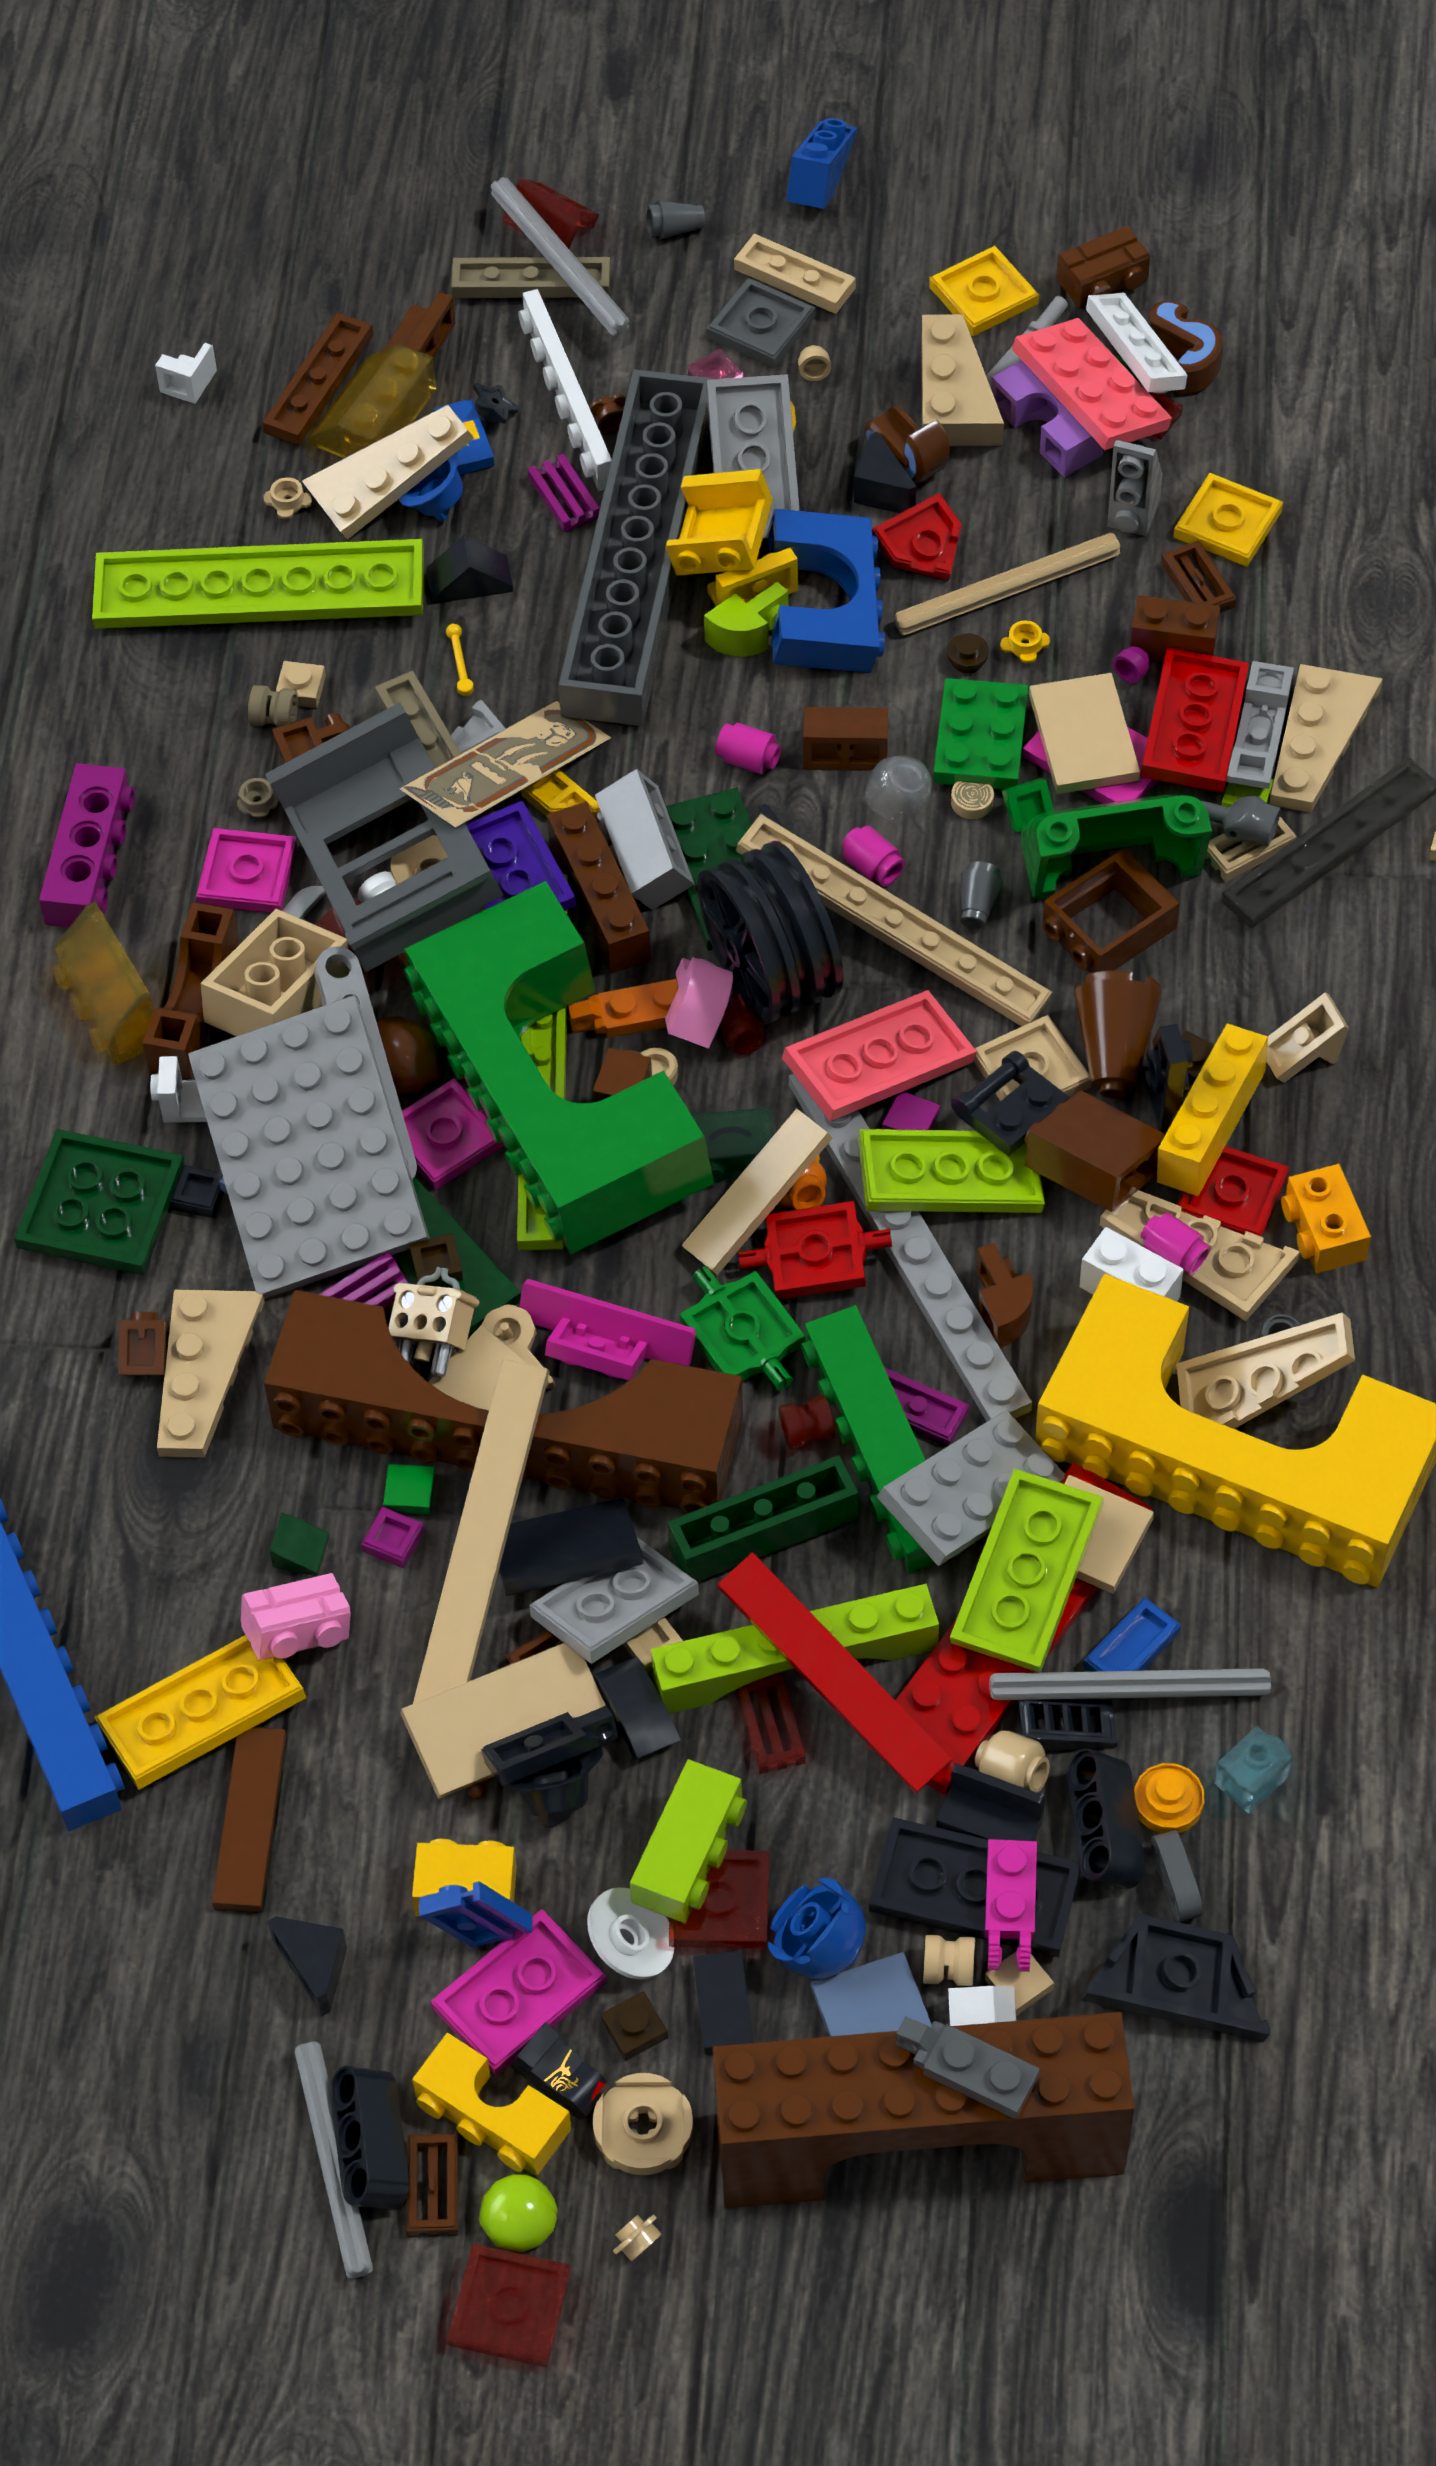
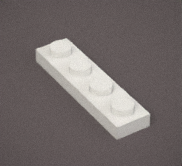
M1125 293L1088 296L1086 311L1148 393L1163 394L1171 390L1185 389L1188 375Z

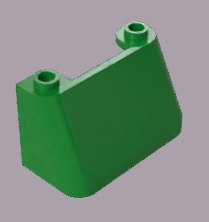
M1159 795L1033 815L1025 821L1021 832V846L1033 900L1046 899L1055 894L1057 880L1061 876L1071 875L1072 864L1070 855L1149 843L1151 844L1154 862H1161L1163 859L1172 862L1178 868L1180 878L1199 876L1203 869L1212 828L1205 805L1199 799L1186 795Z

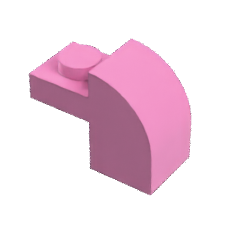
M692 957L690 961L682 958L676 970L679 988L665 1017L668 1034L709 1049L728 1004L733 983V972L720 968L704 959Z

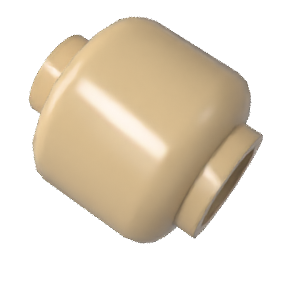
M1001 1730L993 1735L989 1741H983L975 1756V1765L979 1768V1772L1036 1793L1043 1788L1048 1778L1050 1763L1045 1756V1750L1042 1745L1036 1740L1012 1731Z

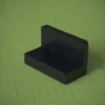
M955 1764L951 1772L950 1789L936 1819V1827L987 1840L1035 1841L1043 1822L1045 1796L963 1765Z

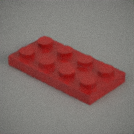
M1167 647L1140 777L1224 793L1249 663Z

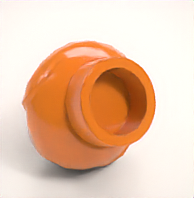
M819 1155L780 1200V1205L788 1209L798 1210L818 1207L824 1202L827 1177L824 1168L819 1163Z

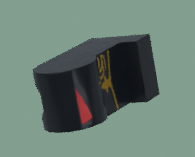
M545 2022L516 2056L510 2067L551 2100L568 2110L571 2115L584 2120L595 2108L602 2094L604 2097L608 2090H610V2085L596 2069L583 2062L576 2052L559 2039L560 2034Z

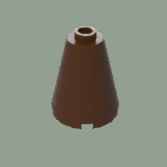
M1128 971L1090 973L1085 975L1084 984L1081 985L1077 980L1074 985V997L1091 1085L1094 1089L1100 1091V1095L1103 1097L1122 1098L1126 1096L1127 1092L1134 1090L1162 999L1161 984L1146 976V983L1134 981L1133 972Z

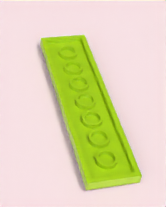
M423 539L96 553L92 613L94 628L423 615Z

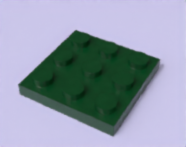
M56 1129L14 1238L16 1248L145 1275L170 1207L171 1196L182 1167L185 1165L183 1155Z

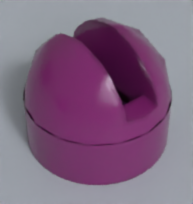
M1133 646L1122 650L1113 659V668L1116 674L1127 683H1137L1149 669L1147 652L1140 647Z

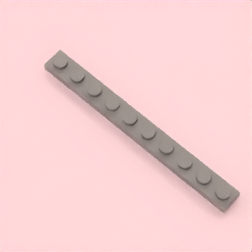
M794 1074L789 1075V1087L807 1117L833 1137L825 1148L874 1231L890 1228L893 1247H885V1250L986 1422L1005 1410L1014 1419L1031 1412V1399L919 1211H866L857 1137L860 1129H869L859 1110L829 1121Z

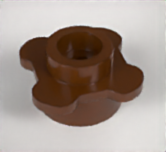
M617 394L614 397H603L590 404V411L601 433L612 434L619 431L626 402L624 395Z

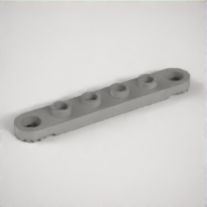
M344 947L327 948L319 955L314 969L322 1005L325 1006L353 995L357 998L413 1181L417 1171V1163L359 960L352 951ZM333 960L335 962L339 960L341 964L345 963L344 966L348 967L349 975L344 978L332 977L327 972L325 965L328 962H333Z

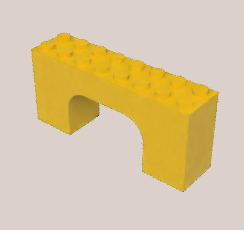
M1104 1273L1038 1403L1035 1442L1052 1461H1065L1070 1464L1076 1462L1083 1466L1084 1469L1095 1473L1103 1479H1110L1125 1485L1136 1495L1143 1497L1152 1496L1169 1503L1178 1512L1184 1514L1194 1513L1211 1520L1217 1527L1230 1532L1238 1531L1251 1536L1267 1548L1283 1549L1298 1555L1309 1565L1316 1567L1325 1566L1342 1573L1348 1580L1354 1583L1369 1584L1379 1588L1436 1462V1403L1362 1375L1337 1429L1325 1442L1303 1450H1291L1275 1446L1192 1413L1177 1405L1169 1397L1165 1389L1177 1367L1176 1363H1179L1184 1352L1189 1306Z

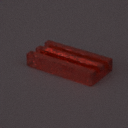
M782 1673L761 1678L736 1689L759 1774L767 1773L768 1768L777 1766L778 1770L787 1768L788 1763L795 1762L796 1766L806 1764V1756ZM766 1688H775L792 1750L783 1751ZM756 1691L773 1751L771 1755L765 1754L749 1692Z

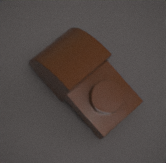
M991 1243L977 1249L976 1272L985 1288L979 1290L978 1312L998 1346L1002 1348L1019 1339L1030 1323L1033 1282L1029 1272L1016 1277L1010 1259L1007 1256L1002 1258L995 1243Z

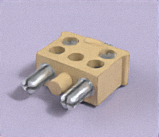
M437 1267L434 1274L422 1277L417 1285L398 1283L394 1286L396 1296L388 1329L391 1337L399 1341L397 1348L409 1364L414 1345H417L414 1359L427 1363L430 1362L433 1347H436L430 1372L435 1376L444 1377L447 1373L452 1349L465 1350L474 1308L479 1305V1300L460 1290L458 1281L448 1276L447 1268ZM442 1276V1279L446 1283L451 1284L453 1288L426 1286L424 1284L434 1282Z

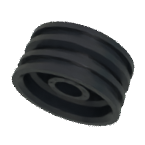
M771 841L764 844L761 850L752 849L745 852L740 862L736 859H728L720 863L718 868L710 867L699 873L697 880L698 899L710 942L721 968L733 972L732 989L755 1020L763 1025H768L778 1020L780 1015L789 1016L797 1012L800 1003L805 1006H812L820 1002L823 997L830 998L841 992L844 982L843 965L832 924L808 873L786 845L780 841Z

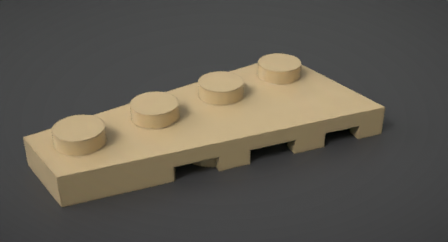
M446 405L302 480V482L348 540L473 440L474 437L449 405Z
M1300 664L1271 791L1270 805L1312 812L1332 777L1337 762L1341 756H1344L1349 747L1350 739L1366 717L1371 702L1378 696L1382 687V678Z
M1139 1190L1113 1212L1106 1209L1100 1217V1226L1103 1228L1107 1227L1142 1247L1145 1240L1140 1236L1147 1222L1154 1215L1160 1218L1167 1212L1202 1234L1204 1242L1211 1246L1210 1252L1199 1270L1192 1276L1183 1272L1182 1280L1245 1322L1299 1260L1300 1251L1287 1246L1283 1250L1264 1243V1238L1248 1231H1246L1245 1235L1221 1227V1221L1205 1215L1203 1219L1182 1212L1179 1205Z
M174 1290L157 1441L159 1457L205 1458L224 1409L223 1402L229 1387L233 1386L237 1376V1366L244 1348L248 1347L251 1340L254 1322L257 1315L261 1314L266 1300L263 1294H258L256 1291Z
M1344 1313L1335 1314L1176 1363L1181 1407L1227 1427L1237 1428L1354 1362L1355 1354L1350 1319Z

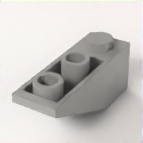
M1120 440L1115 441L1107 527L1119 529L1126 533L1147 536L1161 497L1163 473L1156 449Z

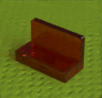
M520 178L516 186L518 191L568 249H570L579 227L594 229L600 215L540 181ZM505 212L503 222L524 233Z

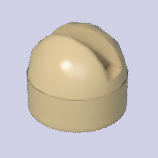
M811 345L800 352L798 365L800 374L804 379L819 381L829 375L831 363L825 349L820 346Z

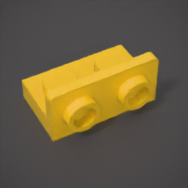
M791 547L777 553L767 554L756 561L754 569L725 571L722 574L716 575V581L707 585V592L715 606H718L734 594H737L747 603L776 582H779L788 590V594L798 591V559Z

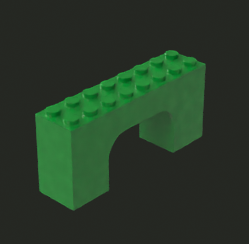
M546 881L405 948L409 966L403 970L414 991L411 993V997L416 1009L422 1017L428 1015L432 1022L429 1024L431 1033L436 1038L439 1047L446 1046L451 1055L448 1056V1060L457 1078L460 1080L465 1077L469 1084V1087L466 1089L475 1109L478 1112L484 1109L489 1118L485 1121L496 1144L503 1141L508 1150L505 1152V1157L516 1177L522 1174L527 1182L524 1188L531 1204L535 1209L542 1207L547 1216L543 1220L551 1238L555 1243L562 1240L570 1255L714 1184L705 1137L664 1070L604 1100L593 1103H575L562 1099L549 1088L520 1040L522 1035L533 1023L596 992L585 943Z

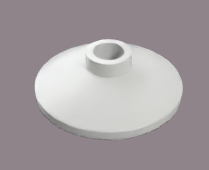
M629 1888L609 1889L594 1900L588 1913V1932L596 1952L609 1967L621 1975L633 1979L653 1978L665 1970L671 1962L674 1953V1936L666 1916L633 1904Z

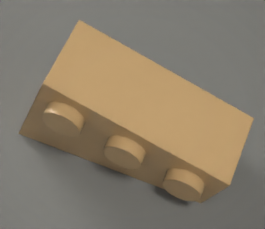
M963 314L922 315V428L934 420H938L945 429L950 446H1002L1004 422Z

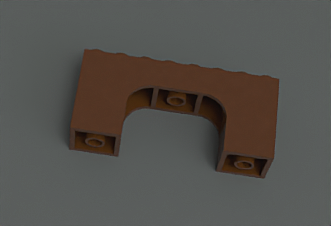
M1113 2012L952 2026L1040 2068L1039 2077L1017 2119L1011 2118L923 2075L924 2070L913 2063L916 2055L896 2046L897 2031L713 2046L716 2117L724 2209L825 2200V2172L830 2166L839 2161L870 2153L975 2144H1003L1017 2147L1021 2150L1024 2183L1124 2175L1134 2115V2101L1122 2013Z

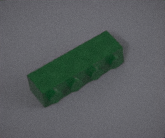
M840 1455L668 1521L669 1549L678 1568L698 1582L737 1567L752 1552L760 1558L857 1520L858 1491Z

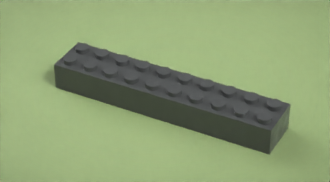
M633 369L559 681L561 716L643 726L677 577L665 547L668 540L679 539L688 508L681 490L684 476L700 474L710 429L706 381L713 378Z

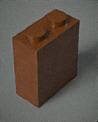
M1080 1090L1066 1102L1059 1103L1054 1111L1041 1122H1036L1029 1128L1024 1140L1025 1146H1027L1024 1166L1113 1212L1157 1175L1158 1148L1166 1134Z

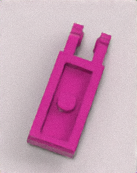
M988 1839L985 1938H988V1970H999V1965L1002 1963L1000 1938L1019 1939L1016 1964L1019 1971L1030 1972L1031 1940H1034L1037 1841Z

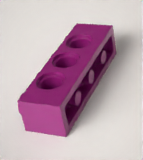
M75 764L39 898L45 925L95 931L99 914L106 913L108 907V890L106 889L108 879H115L117 872V855L115 854L117 845L122 846L126 837L125 814L126 811L131 812L133 810L135 802L134 786H129L125 768Z

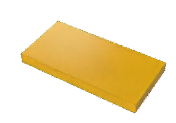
M246 1635L94 1718L103 1736L138 1790L306 1699L303 1687L283 1658L273 1657L258 1661L251 1647V1641H248Z

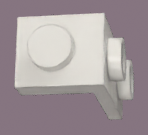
M177 1056L159 1057V1073L151 1075L150 1089L152 1101H159L163 1122H207L196 1081H182Z

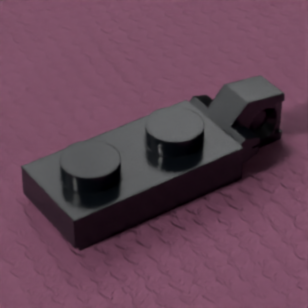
M603 1706L573 1718L566 1712L485 1745L481 1751L484 1763L499 1783L505 1786L512 1782L522 1781L529 1775L553 1765L566 1763L573 1757L594 1748L599 1749L617 1739L618 1733L614 1715L607 1706Z

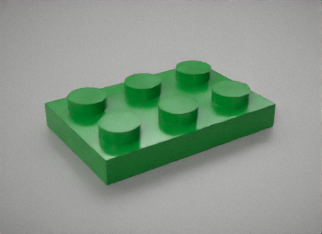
M945 678L933 783L954 785L957 781L990 784L995 789H1007L1018 785L1028 685Z

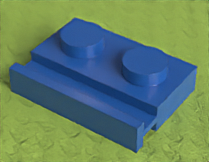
M480 1881L473 1883V1890L468 1891L463 1886L448 1885L441 1887L437 1893L419 1897L420 1917L471 1948L513 1938L514 1930L518 1929L525 1934L532 1933V1914Z

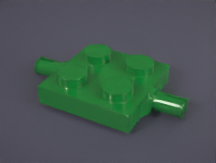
M708 1266L702 1267V1272L698 1269L694 1273L693 1279L706 1295L699 1303L680 1313V1323L696 1330L695 1343L717 1372L742 1376V1381L754 1374L765 1372L777 1391L784 1390V1386L786 1388L789 1387L793 1382V1378L787 1373L780 1361L785 1356L801 1348V1343L806 1342L805 1335L763 1279L754 1271L736 1282L722 1285Z

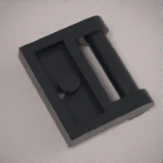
M1015 1050L1006 1055L1001 1061L1002 1065L972 1090L961 1092L951 1101L952 1109L960 1119L1007 1156H1010L1025 1144V1136L1034 1123L1041 1122L1054 1111L1059 1103L1070 1099L1067 1094L1030 1067L1026 1057ZM1012 1079L1020 1084L1019 1087L987 1113L979 1107Z

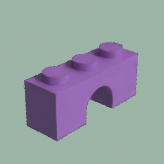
M1022 360L992 376L991 390L1000 414L1014 428L1030 420H1043L1047 422L1041 426L1040 454L1064 478L1103 456V448Z

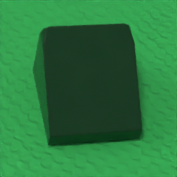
M281 1513L270 1548L272 1566L274 1568L318 1576L330 1537L329 1532L292 1515Z

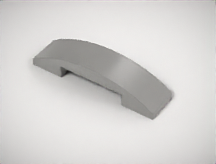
M1257 661L1252 662L1244 707L1226 782L1269 789L1282 734L1294 667Z

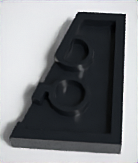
M1178 1024L1159 1027L1152 1041L1153 1049L1147 1050V1060H1143L1141 1067L1158 1131L1164 1134L1167 1133L1185 1100L1183 1092L1189 1091L1187 1067L1193 1066L1189 1040L1182 1041Z

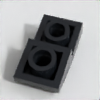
M637 1656L592 1675L605 1705L618 1722L633 1760L680 1741V1737L658 1691Z

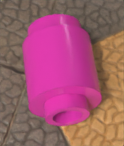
M738 722L735 725L726 723L722 727L715 747V754L723 757L725 763L763 775L768 768L772 770L775 768L781 752V746L776 744V735Z
M865 826L861 829L859 827L854 828L843 840L842 858L861 875L875 884L879 883L882 887H888L898 879L905 868V861L901 858V852L871 826Z
M1168 1212L1160 1218L1154 1215L1147 1222L1140 1236L1145 1240L1143 1243L1144 1248L1183 1268V1272L1189 1276L1194 1275L1199 1270L1211 1249V1246L1204 1242L1202 1234Z

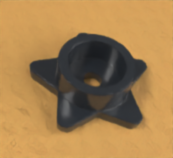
M475 383L472 386L478 396L474 406L477 413L483 419L492 423L501 422L505 424L508 414L518 413L519 406L506 398L501 385L488 388L482 384Z

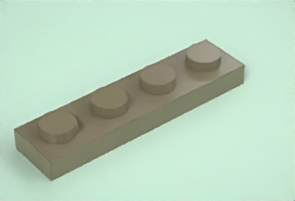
M545 257L453 258L451 284L453 298H523L524 292L538 289L541 298L578 297ZM576 257L610 296V257Z

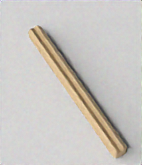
M1108 533L901 610L894 615L896 628L901 635H907L1116 557L1120 554L1119 540H1117L1114 533Z

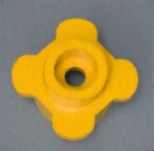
M1026 620L1019 621L1010 628L1009 637L1002 638L1000 647L1006 653H1013L1023 663H1033L1037 659V653L1042 648L1049 646L1050 637L1048 634L1042 633L1040 626L1036 623Z

